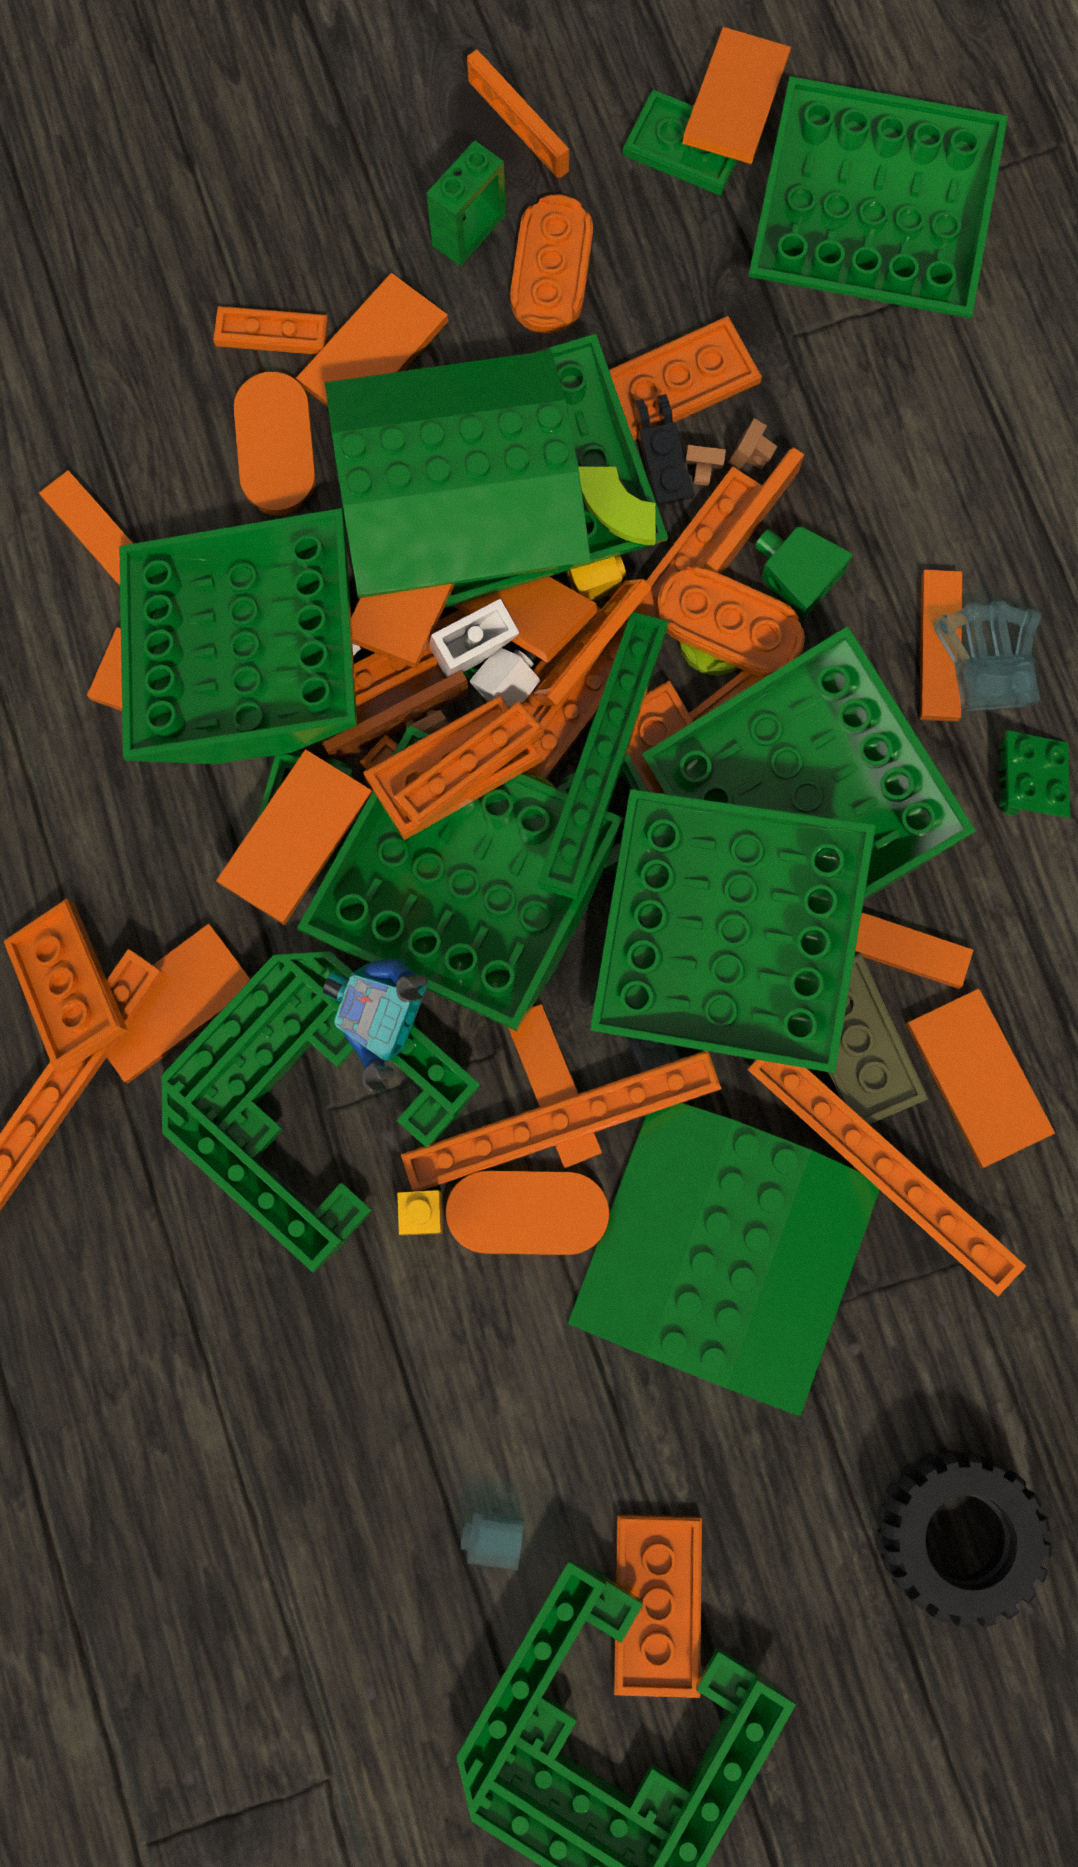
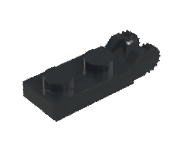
M666 394L659 395L656 399V408L661 421L660 426L650 428L648 408L643 399L634 402V412L639 428L638 439L657 507L692 499L694 496L676 422H673L672 410Z

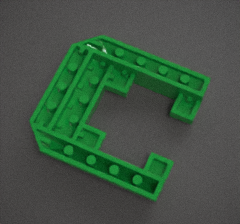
M330 951L273 955L161 1076L162 1134L313 1273L347 1243L346 1240L373 1210L342 1182L315 1212L257 1160L284 1130L257 1104L311 1045L338 1069L355 1051L345 1037L344 1032L337 1028L334 1022L341 1002L323 994L324 984L332 972H336L349 979L353 971ZM412 1025L404 1049L390 1061L423 1091L396 1121L428 1149L451 1122L459 1117L481 1085Z
M568 1560L457 1753L456 1758L471 1821L541 1867H706L796 1703L754 1666L751 1669L717 1647L696 1684V1691L725 1708L728 1712L687 1785L654 1764H651L633 1798L560 1752L577 1722V1715L544 1695L585 1621L622 1643L643 1606V1600L608 1579L606 1573Z

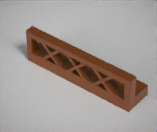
M438 664L357 706V726L323 739L320 742L330 759L344 761L378 743L385 734L390 737L405 729L407 722L411 720L417 722L427 717L426 713L432 709L435 711L441 710L468 696L467 679L462 670L446 678Z

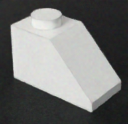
M499 599L432 634L429 648L447 678L460 670L464 672L480 664L517 637L519 631L503 602Z

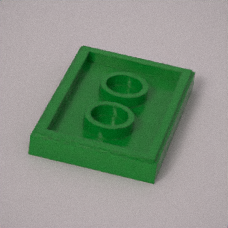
M652 90L623 147V156L721 196L739 160L682 144L684 132L694 106Z

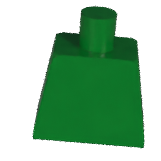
M799 526L785 541L770 529H767L755 544V548L769 558L761 576L763 582L782 602L789 605L799 617L798 620L801 622L804 621L847 571L853 557L847 550Z

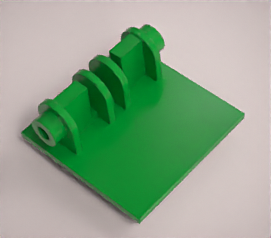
M1009 730L1005 731L1002 744L998 745V751L1000 752L998 773L1006 775L998 780L999 785L1006 786L1000 789L1001 801H999V807L1003 808V814L1017 815L1019 810L1070 818L1068 743Z

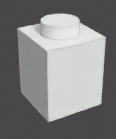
M500 648L485 661L469 682L487 702L501 695L510 708L518 701L523 703L541 680L531 669L533 662L519 650H515L512 653Z

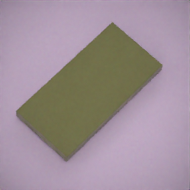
M859 953L854 957L836 1072H826L835 1094L868 1124H872L928 1100V1097L863 956Z

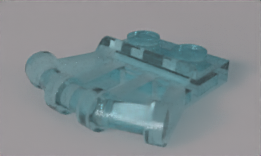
M1003 600L992 601L990 605H982L980 602H969L965 608L950 616L943 614L935 618L934 629L954 662L963 711L1033 706L1040 701L1033 665L1036 663V659L1031 655L1035 630L1041 618L1040 611L1031 608L1025 611L1009 606ZM982 621H990L996 656H988ZM1007 622L1020 625L1016 654L1012 653ZM966 625L971 657L956 634V629Z

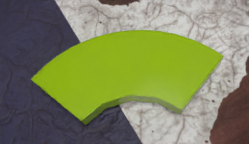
M578 467L582 498L590 513L595 515L601 523L609 528L611 533L622 539L638 544L655 545V503L641 501L628 493L619 481L616 467Z

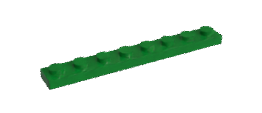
M632 612L628 619L538 880V889L578 899L668 630L669 621Z

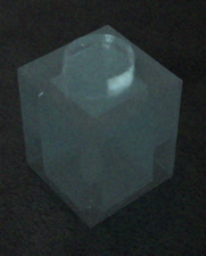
M474 1513L472 1524L464 1523L461 1540V1550H468L467 1563L518 1570L524 1519Z

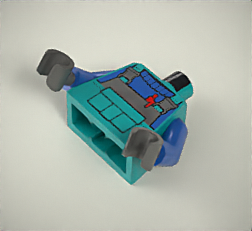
M400 959L372 961L353 972L349 979L336 972H332L323 987V994L341 1002L334 1022L336 1027L344 1032L345 1037L358 1054L365 1069L362 1077L363 1085L369 1091H385L386 1087L382 1079H392L394 1077V1069L390 1066H384V1061H390L404 1049L428 986L424 975H415Z

